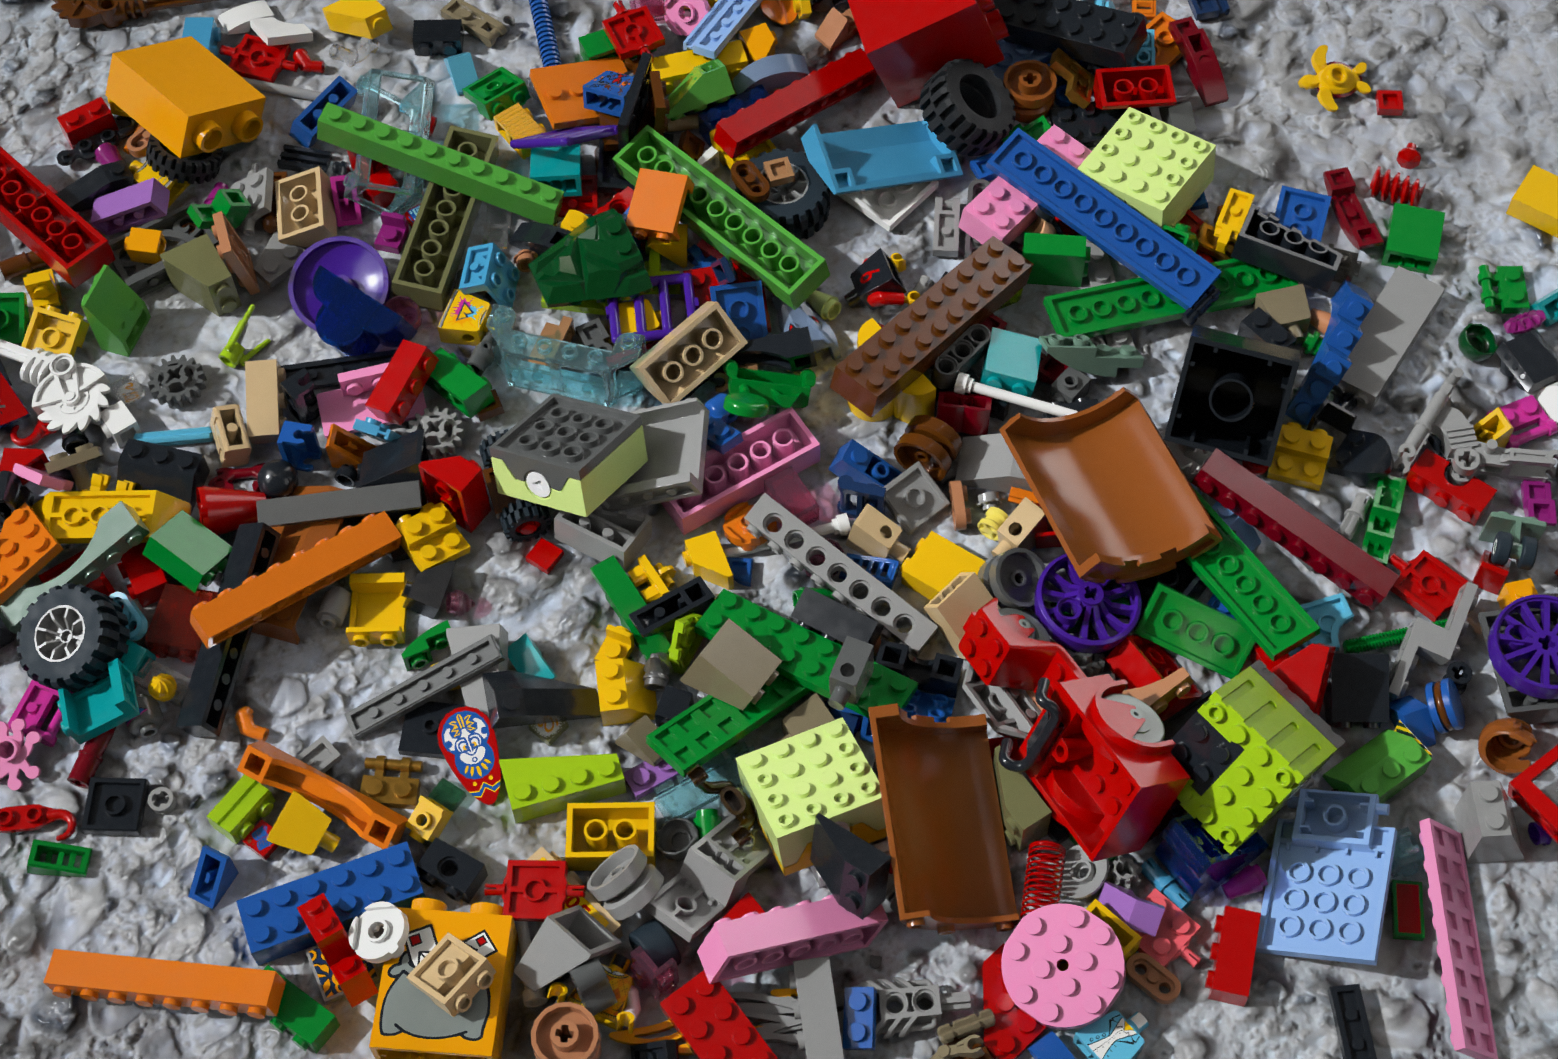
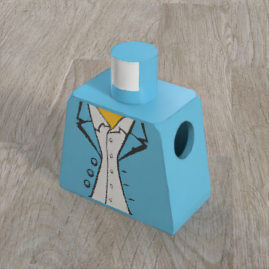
M1114 1010L1096 1022L1078 1030L1074 1035L1072 1043L1086 1059H1136L1145 1044L1140 1033L1149 1026V1023L1138 1011L1126 1020L1119 1011Z

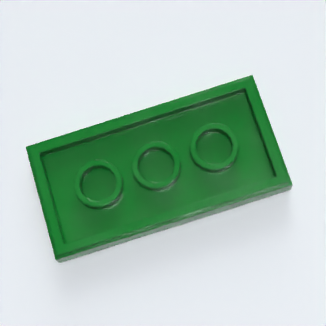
M1158 582L1134 629V634L1229 679L1234 678L1241 672L1256 643L1234 617Z

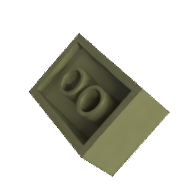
M999 745L995 747L993 771L1006 843L1011 847L1014 845L1020 853L1028 848L1029 844L1042 839L1048 834L1052 811L1021 772L1007 770L1000 764L999 751L1001 746Z

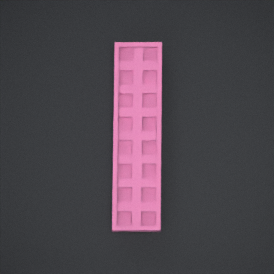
M1431 818L1419 821L1421 830L1419 839L1424 850V869L1428 875V896L1432 902L1434 914L1432 923L1437 933V953L1441 959L1443 972L1441 974V981L1445 987L1447 998L1446 1012L1450 1017L1452 1030L1450 1033L1451 1043L1455 1051L1472 1058L1498 1059L1462 835Z

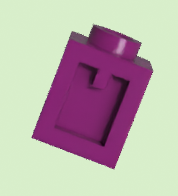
M383 211L380 216L382 226L374 242L375 249L400 254L409 233L406 217L396 212L389 213Z

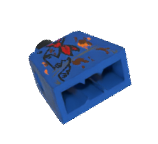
M605 71L584 84V108L620 117L634 74L632 72L621 74Z

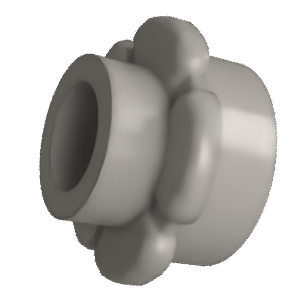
M996 491L985 492L977 496L978 503L976 507L986 513L990 507L999 508L998 505L1002 503V499L999 498V494Z

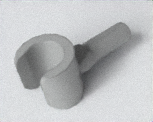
M488 12L486 13L501 22L506 27L507 32L510 31V25L515 26V18L511 14L497 17Z

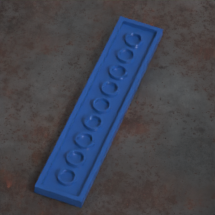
M1017 128L986 162V167L1034 202L1049 210L1051 214L1076 232L1086 236V239L1185 310L1192 308L1196 301L1206 293L1221 275L1222 271L1020 128Z

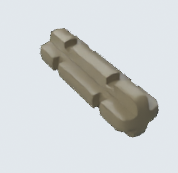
M987 1008L979 1011L977 1016L974 1013L952 1021V1025L947 1023L939 1026L937 1034L941 1043L946 1044L954 1041V1037L960 1039L981 1031V1027L984 1029L995 1025L996 1019L992 1010Z

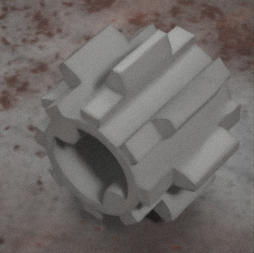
M1119 855L1117 861H1108L1110 872H1108L1105 881L1127 889L1133 888V886L1138 887L1141 880L1137 876L1141 874L1142 867L1133 862L1134 857H1129L1128 859Z

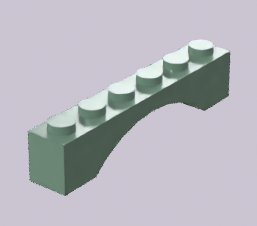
M122 501L117 503L99 518L96 531L88 547L68 570L41 585L20 588L0 606V618L7 629L15 634L21 631L22 625H20V621L29 612L27 608L31 603L35 604L38 601L37 597L43 592L49 593L50 588L57 585L62 586L65 583L86 586L89 582L99 578L101 573L111 564L118 562L129 549L140 544L150 531L134 508Z

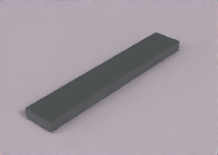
M419 480L256 501L258 523L264 522L271 528L368 516L372 513L379 514L383 511L392 513L423 509Z
M490 634L345 713L344 715L353 737L359 740L504 661L505 658L495 636Z

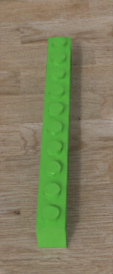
M327 102L317 120V139L536 222L554 225L562 208L564 191L332 103Z

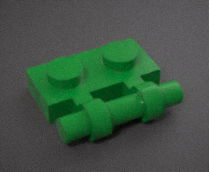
M1488 265L1479 266L1477 279L1478 284L1482 287V293L1480 294L1481 303L1485 305L1487 312L1495 311V305H1500L1502 314H1523L1529 311L1530 305L1523 266H1497L1495 274L1490 272ZM1492 286H1497L1498 293L1493 291Z

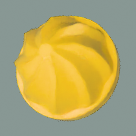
M164 673L154 676L148 685L151 697L162 702L172 699L177 690L175 679L171 675Z

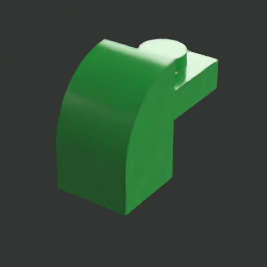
M219 189L211 204H190L187 213L198 229H211L212 231L211 226L215 225L212 214L222 211L232 227L236 229L244 221L251 208V204L240 189Z

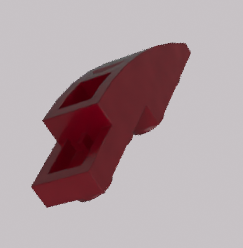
M1192 16L1169 22L1168 30L1187 63L1186 72L1205 107L1227 102L1229 97L1223 74L1204 29H1198Z

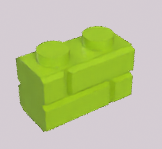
M244 774L206 817L214 829L237 844L241 839H245L253 830L254 824L261 817L264 818L271 813L275 799L268 788Z

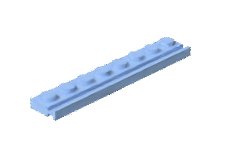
M718 0L684 40L683 50L692 49L695 54L715 60L763 0Z

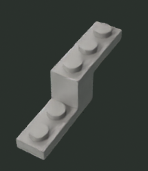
M1468 581L1459 588L1444 628L1420 617H1416L1409 623L1389 674L1390 702L1398 696L1402 697L1406 692L1409 681L1405 679L1408 672H1412L1419 657L1439 666H1443L1449 660L1453 661L1460 648L1456 644L1458 638L1464 635L1469 625L1466 617L1469 611H1473L1479 598L1475 595L1478 585Z

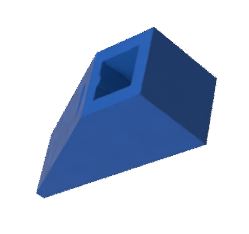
M854 439L838 449L828 469L838 477L848 475L853 478L854 482L874 483L880 487H884L902 474L901 471Z

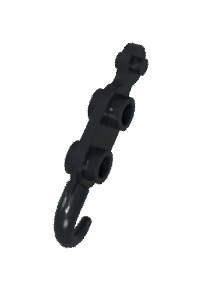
M117 116V120H128L130 125L120 130L106 129L101 133L82 139L75 145L74 149L59 152L57 154V161L62 166H68L77 158L92 159L95 156V150L101 144L109 142L117 147L122 140L135 132L138 123L131 117Z

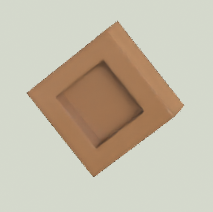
M788 156L763 162L770 187L795 182V175Z

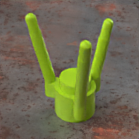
M254 304L250 305L243 319L239 320L228 343L218 355V358L231 368H236L238 364L244 366L245 361H248L271 342L270 339L264 340L246 355L243 353L245 348L237 342L255 308Z

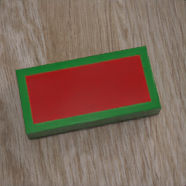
M1392 880L1390 888L1393 939L1423 941L1425 939L1422 882Z

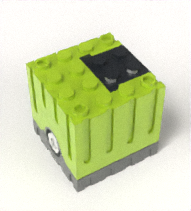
M1260 659L1214 691L1209 700L1195 712L1172 738L1176 744L1171 753L1190 776L1177 799L1181 802L1180 805L1194 819L1198 818L1203 823L1201 826L1215 840L1219 839L1224 844L1223 848L1230 855L1270 821L1346 742L1341 736L1336 735L1320 716L1314 714L1295 693L1293 694L1277 675L1271 673Z

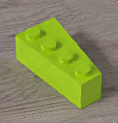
M617 754L499 759L516 824L567 810V803H592L627 793L624 775Z

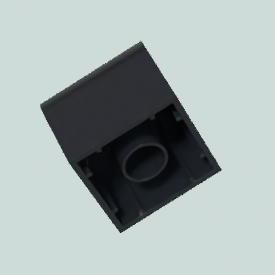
M1195 325L1190 336L1164 440L1209 452H1214L1217 448L1229 457L1271 467L1298 370L1301 351Z

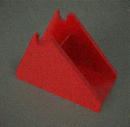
M1312 643L1269 670L1277 675L1288 686V689L1293 694L1295 693L1310 707L1309 709L1318 716H1320L1336 647Z

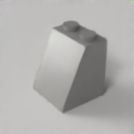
M1499 780L1470 782L1454 809L1458 832L1462 835L1466 864L1523 861L1525 858L1513 806Z
M577 905L546 917L513 973L521 979L526 987L537 991L550 986L554 982L570 977V970L595 957L598 959L620 947L622 942L585 909Z

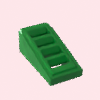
M33 839L27 863V873L86 877L93 848ZM41 854H47L45 862H39ZM53 854L58 855L56 864L51 863ZM65 855H70L68 866L62 865ZM76 856H82L80 868L74 867Z

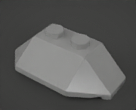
M968 662L962 688L981 714L986 715V721L995 732L1003 737L1025 740L1041 714L1033 700L1022 689L986 685Z

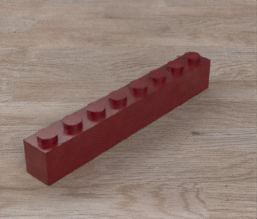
M1217 448L1191 482L1202 492L1214 498L1222 506L1234 512L1246 523L1261 531L1270 540L1281 545L1293 556L1298 557L1316 572L1328 578L1337 587L1345 590L1359 600L1360 603L1372 610L1385 599L1399 576Z

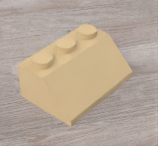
M320 166L275 181L278 241L280 243L309 248L320 240L337 236L336 213L331 182Z

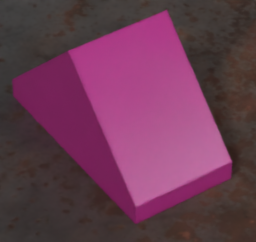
M356 175L331 176L330 182L337 226L363 224L361 194Z

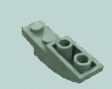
M1060 334L1039 336V342L1052 357L1073 369L1088 374L1116 377L1118 368L1143 367V356L1131 345L1110 347L1099 344L1095 346L1088 336L1076 334L1074 337H1064Z

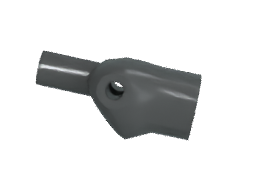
M492 330L487 331L483 340L474 348L466 363L480 377L485 369L494 361L492 344L497 334Z

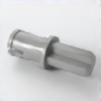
M1363 492L1356 494L1351 507L1344 512L1345 518L1337 531L1349 541L1353 538L1359 525L1364 523L1365 514L1373 502L1371 496L1364 502L1368 494Z

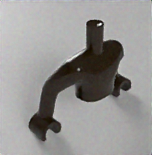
M699 764L686 773L694 783V786L698 787L702 792L706 794H720L724 807L740 821L736 830L730 834L737 841L740 848L754 838L749 830L755 823L756 814L749 797L741 788L730 781H706L709 776Z

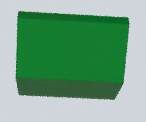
M0 293V339L13 344H22L30 322L26 293Z

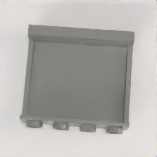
M687 398L679 402L664 403L660 406L641 408L630 412L642 417L648 461L600 505L602 509L615 512L702 495L710 413L698 398Z

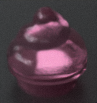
M456 589L454 592H448L446 612L453 614L454 617H462L465 612H469L471 607L475 606L474 600L462 590Z

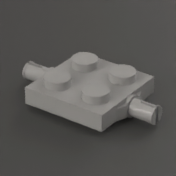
M254 162L249 163L246 178L230 185V189H240L251 204V208L244 221L237 227L239 228L244 225L243 233L246 236L254 235L256 221L263 215L270 213L272 207L274 172L268 167L259 171V165Z

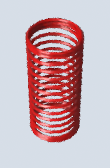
M1038 840L1029 844L1028 864L1026 865L1027 870L1025 873L1027 876H1025L1026 882L1024 883L1025 888L1022 897L1023 907H1021L1022 913L1020 914L1021 919L1023 915H1027V912L1036 910L1029 909L1027 906L1041 908L1052 903L1059 904L1058 902L1061 899L1059 897L1061 895L1059 889L1062 888L1060 883L1063 881L1061 877L1064 874L1062 871L1064 870L1063 864L1065 863L1064 858L1066 856V849L1061 844L1047 840ZM1035 846H1051V847H1037V848L1032 849V847H1035ZM1036 850H1053L1060 854L1040 853ZM1041 862H1051L1054 864H1046ZM1040 868H1049V869H1053V870H1045V869H1040ZM1031 869H1036L1038 872H1033ZM1035 875L1040 878H1032L1030 876ZM1034 881L1039 884H1031L1029 882ZM1027 900H1033V901H1036V902H1035V903H1030V902H1028Z

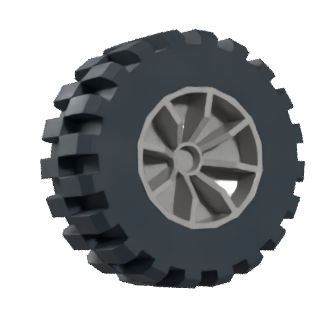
M779 148L772 149V152L766 153V151L759 153L758 158L753 157L749 161L755 164L766 179L763 162L788 156L795 175V182L770 187V195L763 202H749L800 241L802 238L807 240L814 235V231H820L824 226V222L828 219L830 210L829 187L810 164L806 153L802 151L797 153L789 148H786V151H779ZM735 184V191L748 200Z
M65 583L62 586L57 585L50 588L49 593L43 592L37 597L38 601L35 604H30L27 608L29 612L20 621L22 627L21 631L17 632L16 640L19 642L17 653L18 657L22 658L20 664L23 670L27 671L28 676L32 680L55 690L63 688L75 693L85 687L90 688L96 685L97 681L109 676L108 663L117 658L124 663L121 658L124 653H128L129 645L126 642L127 639H130V629L126 628L129 624L127 616L123 614L122 607L113 601V598L81 584Z

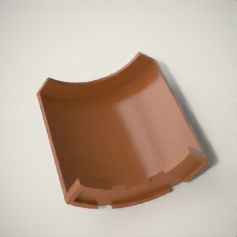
M1125 387L1114 392L1102 402L1083 411L1055 418H1035L1018 413L999 429L1081 579L1103 584L1109 579H1115L1117 583L1147 579L1177 568L1176 562L1188 556L1192 560L1223 540L1139 397Z
M898 703L868 707L900 922L907 926V929L937 930L938 935L953 934L956 932L955 930L996 928L997 932L1013 930L1014 925H1018L1020 919L1016 909L987 735L986 715L948 717L946 722H934V717L913 715L911 719L908 718L907 712L902 710Z

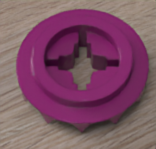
M1542 310L1524 312L1506 321L1504 324L1505 332L1512 333L1513 335L1529 332L1532 328L1540 327L1543 324L1542 322L1546 320V315Z

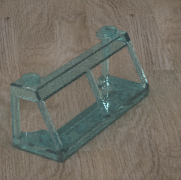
M371 68L365 75H361L356 82L358 95H364L362 115L377 120L379 95L399 104V111L410 117L409 131H403L429 140L435 81L423 76ZM382 76L421 82L403 99L380 88ZM359 154L356 156L355 170L352 173L349 172L343 182L345 198L379 214L385 211L403 215L423 197L424 179L404 172L402 187L370 183L372 159ZM365 189L395 193V197L388 210L359 197V195Z

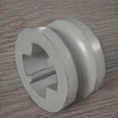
M158 787L149 794L148 805L157 815H166L175 808L176 798L170 789ZM165 796L168 800L167 804L162 803L159 806L156 800L163 799Z

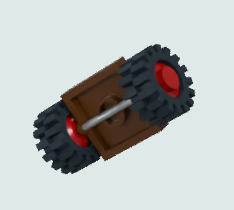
M506 429L503 433L497 431L495 436L490 434L487 436L488 440L483 439L482 445H479L480 455L485 467L482 470L496 518L501 521L505 537L512 542L517 540L518 543H522L524 539L529 542L531 538L535 537V539L540 538L539 534L545 535L547 533L546 530H550L552 525L551 517L547 506L498 493L489 447L509 430Z

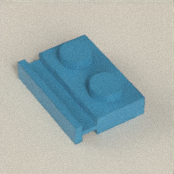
M366 417L365 421L355 419L352 428L370 438L385 443L402 437L390 430V426Z

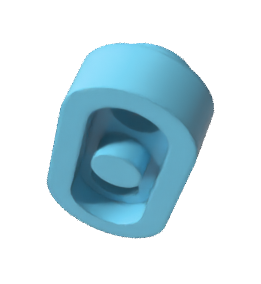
M114 592L109 595L121 607L124 605L123 614L127 616L129 624L126 628L130 629L129 640L137 641L141 639L147 632L148 622L134 600L122 592Z

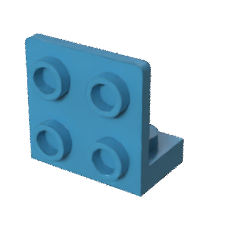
M494 242L468 247L459 290L464 295L487 291L506 313L511 312L520 272Z

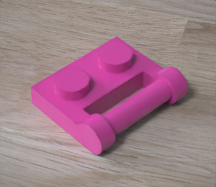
M1533 395L1500 407L1513 426V432L1536 423L1539 425L1518 435L1511 434L1505 447L1506 449L1519 448V445L1544 435L1551 436L1558 432L1556 422L1553 419H1549Z
M32 680L8 722L9 732L13 733L11 729L12 721L24 719L26 721V727L22 730L24 737L31 731L38 732L42 736L40 743L48 747H54L58 740L56 735L61 728L60 723L63 721L59 708L47 730L43 731L40 728L56 699L59 700L58 690L46 687Z

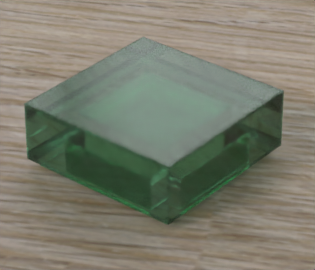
M442 778L428 797L455 812L467 795L466 792Z

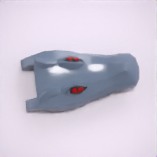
M772 295V304H774L778 313L781 332L808 326L815 354L829 349L833 360L842 358L835 333L805 301L794 310L777 296Z

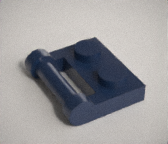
M843 475L838 479V490L840 491V501L837 504L838 514L847 513L848 518L857 519L868 503L885 515L886 488L874 483L854 482L853 478L848 475ZM851 495L857 496V506L851 502Z

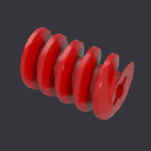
M1378 166L1371 181L1369 191L1371 189L1372 198H1376L1381 193L1382 201L1391 196V204L1393 205L1400 199V204H1408L1410 202L1411 206L1417 207L1426 183L1422 188L1420 187V179H1416L1413 184H1410V176L1408 175L1403 181H1400L1399 172L1391 178L1390 169L1382 175L1381 166Z

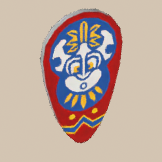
M468 706L455 708L447 713L439 724L437 733L439 747L447 763L465 789L484 804H494L500 792L502 777L495 731L491 729L488 716L479 709Z

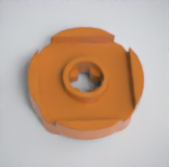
M748 502L739 503L727 511L724 516L723 529L725 537L730 543L742 547L745 551H752L757 546L767 542V540L762 536L756 538L746 530L747 526L745 525L744 517L754 506L749 505ZM777 521L771 522L768 525L767 529L770 532H778Z

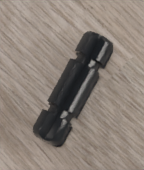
M1211 285L1192 308H1188L1183 313L1182 321L1188 326L1193 325L1197 318H1200L1212 305L1211 303H1214L1221 294L1220 289Z

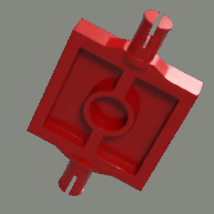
M618 0V3L615 1L613 7L617 14L602 21V27L621 61L639 54L642 55V52L651 54L650 50L665 45V38L646 5L637 9L627 10L621 0Z
M245 34L241 43L235 48L221 45L219 49L220 55L232 57L228 66L238 75L245 78L274 83L283 69L297 72L299 67L298 62L286 60L291 52L290 44L268 46L260 37Z
M1425 550L1408 563L1395 553L1388 560V563L1401 571L1390 591L1433 622L1437 621L1444 612L1452 608L1459 588L1468 582Z
M508 860L507 874L503 884L486 883L484 893L485 896H502L504 902L503 915L513 916L514 921L544 922L547 916L565 909L568 897L585 898L586 885L568 884L567 861Z

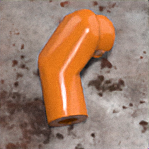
M243 706L238 709L234 719L240 733L243 736L259 741H266L269 736V729L254 724L253 709L249 706Z

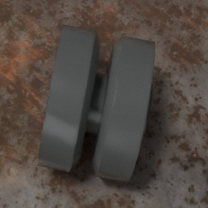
M1013 548L986 560L980 567L977 576L991 596L998 598V606L1000 608L1023 610L1034 605L1036 586L1045 569V565L1034 552L1026 548ZM1046 581V583L1044 584V587L1047 589L1049 585L1048 581Z

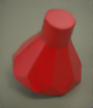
M1408 143L1406 148H1403L1398 153L1396 160L1401 167L1413 169L1419 166L1421 155L1416 150L1417 146L1415 143Z

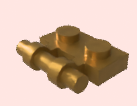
M378 755L376 758L366 757L365 769H375V775H363L360 793L388 808L415 809L418 804L421 782L420 779L411 778V773H422L423 761H413L411 757H403L402 760L387 759V756ZM386 770L401 771L400 777H387Z

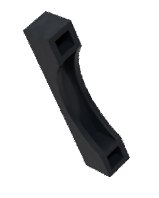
M808 326L793 328L790 331L778 334H768L765 337L753 340H746L748 343L730 358L735 360L738 365L757 363V365L780 367L791 372L817 366ZM722 365L716 371H723ZM713 373L685 397L691 396L701 385L713 378Z

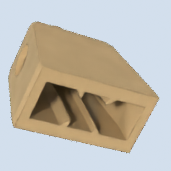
M1025 497L997 531L999 544L991 551L992 555L995 557L1013 548L1031 550L1036 545L1035 533L1048 532L1047 517L1043 510Z
M868 503L853 523L845 544L865 556L888 558L891 555L902 563L911 551L909 547L898 541L903 531L902 528Z

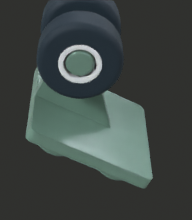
M1504 511L1491 512L1479 533V540L1493 543L1492 563L1506 565L1509 558L1516 559V565L1519 569L1531 570L1537 556L1538 541L1546 530L1547 522L1539 521L1534 517L1514 516Z

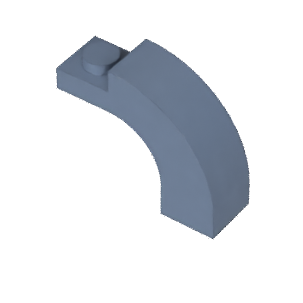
M775 54L756 60L746 66L733 78L737 98L755 103L771 90L790 85L793 81L800 80L808 76L810 72L817 71V69L807 66L805 56Z

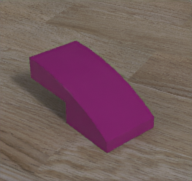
M1523 480L1521 483V496L1525 517H1534L1539 521L1547 522V526H1556L1555 500H1552L1551 482Z

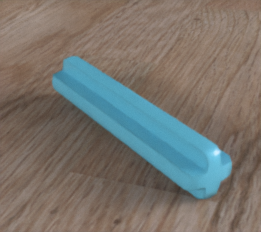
M211 427L136 433L134 434V439L163 446L212 442L213 433Z

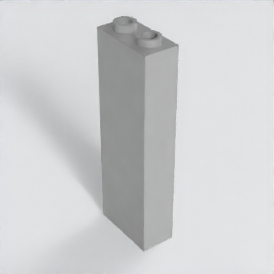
M1398 266L1360 325L1363 335L1349 354L1352 364L1339 384L1334 385L1332 393L1341 397L1344 394H1351L1348 398L1349 401L1354 396L1357 399L1358 407L1372 411L1439 305L1445 288Z

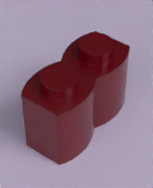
M952 391L939 392L936 418L947 423L956 432H963L970 436L987 435L992 398L977 394L962 395Z

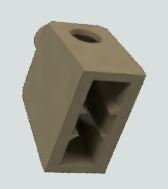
M1299 284L1256 294L1253 311L1260 307L1297 339L1295 346L1303 343L1305 340L1303 333L1307 332L1311 321L1304 285Z
M817 693L782 720L784 737L773 743L835 720Z

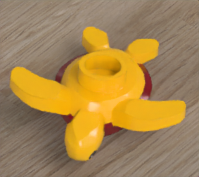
M1321 45L1314 51L1311 58L1316 74L1304 75L1298 81V85L1304 90L1315 89L1318 92L1317 98L1320 104L1326 110L1336 112L1338 106L1334 99L1348 97L1355 91H1359L1362 94H1369L1371 92L1368 83L1363 82L1360 76L1366 71L1367 64L1361 62L1354 68L1342 62L1333 61L1326 64L1328 46Z

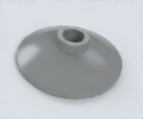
M1079 844L1073 846L1066 851L1065 863L1063 864L1064 870L1062 871L1064 874L1061 877L1063 881L1060 883L1062 888L1059 890L1065 896L1072 899H1084L1093 895L1102 887L1107 878L1109 870L1108 858L1092 862Z

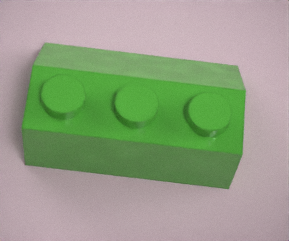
M1386 729L1324 773L1322 777L1333 789L1355 793L1378 794L1379 802L1385 803L1426 772L1432 758L1413 737Z

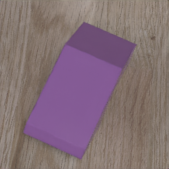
M1105 881L1098 901L1131 929L1155 937L1165 911L1164 906L1135 897L1133 890Z

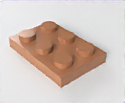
M220 211L212 214L215 225L211 226L216 240H219L220 245H217L216 248L221 260L226 259L231 274L236 273V278L241 288L245 287L250 295L259 293L260 288L251 253L223 212Z

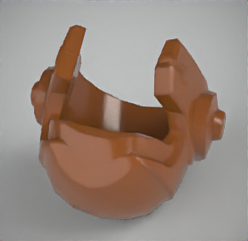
M1506 717L1494 720L1482 729L1478 739V751L1481 759L1487 766L1498 773L1512 775L1522 773L1532 765L1529 760L1519 759L1530 754L1533 744H1536L1537 740L1533 735L1530 724L1517 718Z

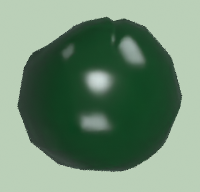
M1470 323L1461 331L1458 337V348L1463 356L1470 361H1485L1491 358L1498 348L1495 336L1488 327L1482 324Z

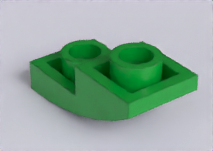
M448 620L437 624L421 634L401 654L407 672L412 669L425 667L429 662L433 661L431 651L435 649L441 650L449 645L446 628L451 627Z

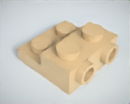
M448 932L406 978L413 986L429 996L434 1004L452 1017H455L459 1012H466L470 1008L472 998L480 989H487L492 984L493 975L496 971L487 958Z

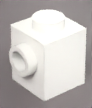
M122 400L114 405H110L101 412L102 424L99 425L101 431L107 439L112 437L120 449L126 445L128 438L134 439V434L142 433L137 421Z

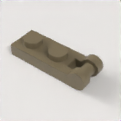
M451 0L440 10L441 16L444 19H462L463 29L480 39L489 48L496 43L498 37H502L507 32L506 27L501 22L464 0Z

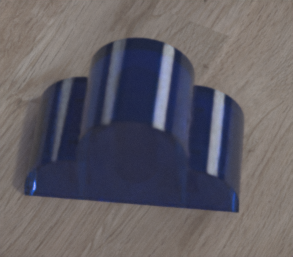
M320 265L316 270L312 286L316 298L322 303L316 315V331L319 337L342 357L374 353L380 344L391 348L399 347L403 339L411 341L418 332L402 316Z
M1190 814L1173 818L1166 825L1161 833V837L1164 840L1157 847L1155 855L1190 898L1196 901L1214 891L1234 872L1250 864L1269 847L1258 832L1230 855L1223 848L1224 844L1219 839L1215 840L1201 826L1203 823L1198 818L1194 819Z

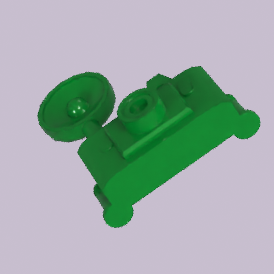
M728 359L722 365L723 371L729 377V394L724 399L723 408L729 413L750 418L774 415L777 412V408H805L808 406L811 387L816 383V374L812 369H804L800 375L739 368L735 360Z

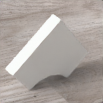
M274 17L250 19V27L268 46L313 41V32L305 24L285 23Z

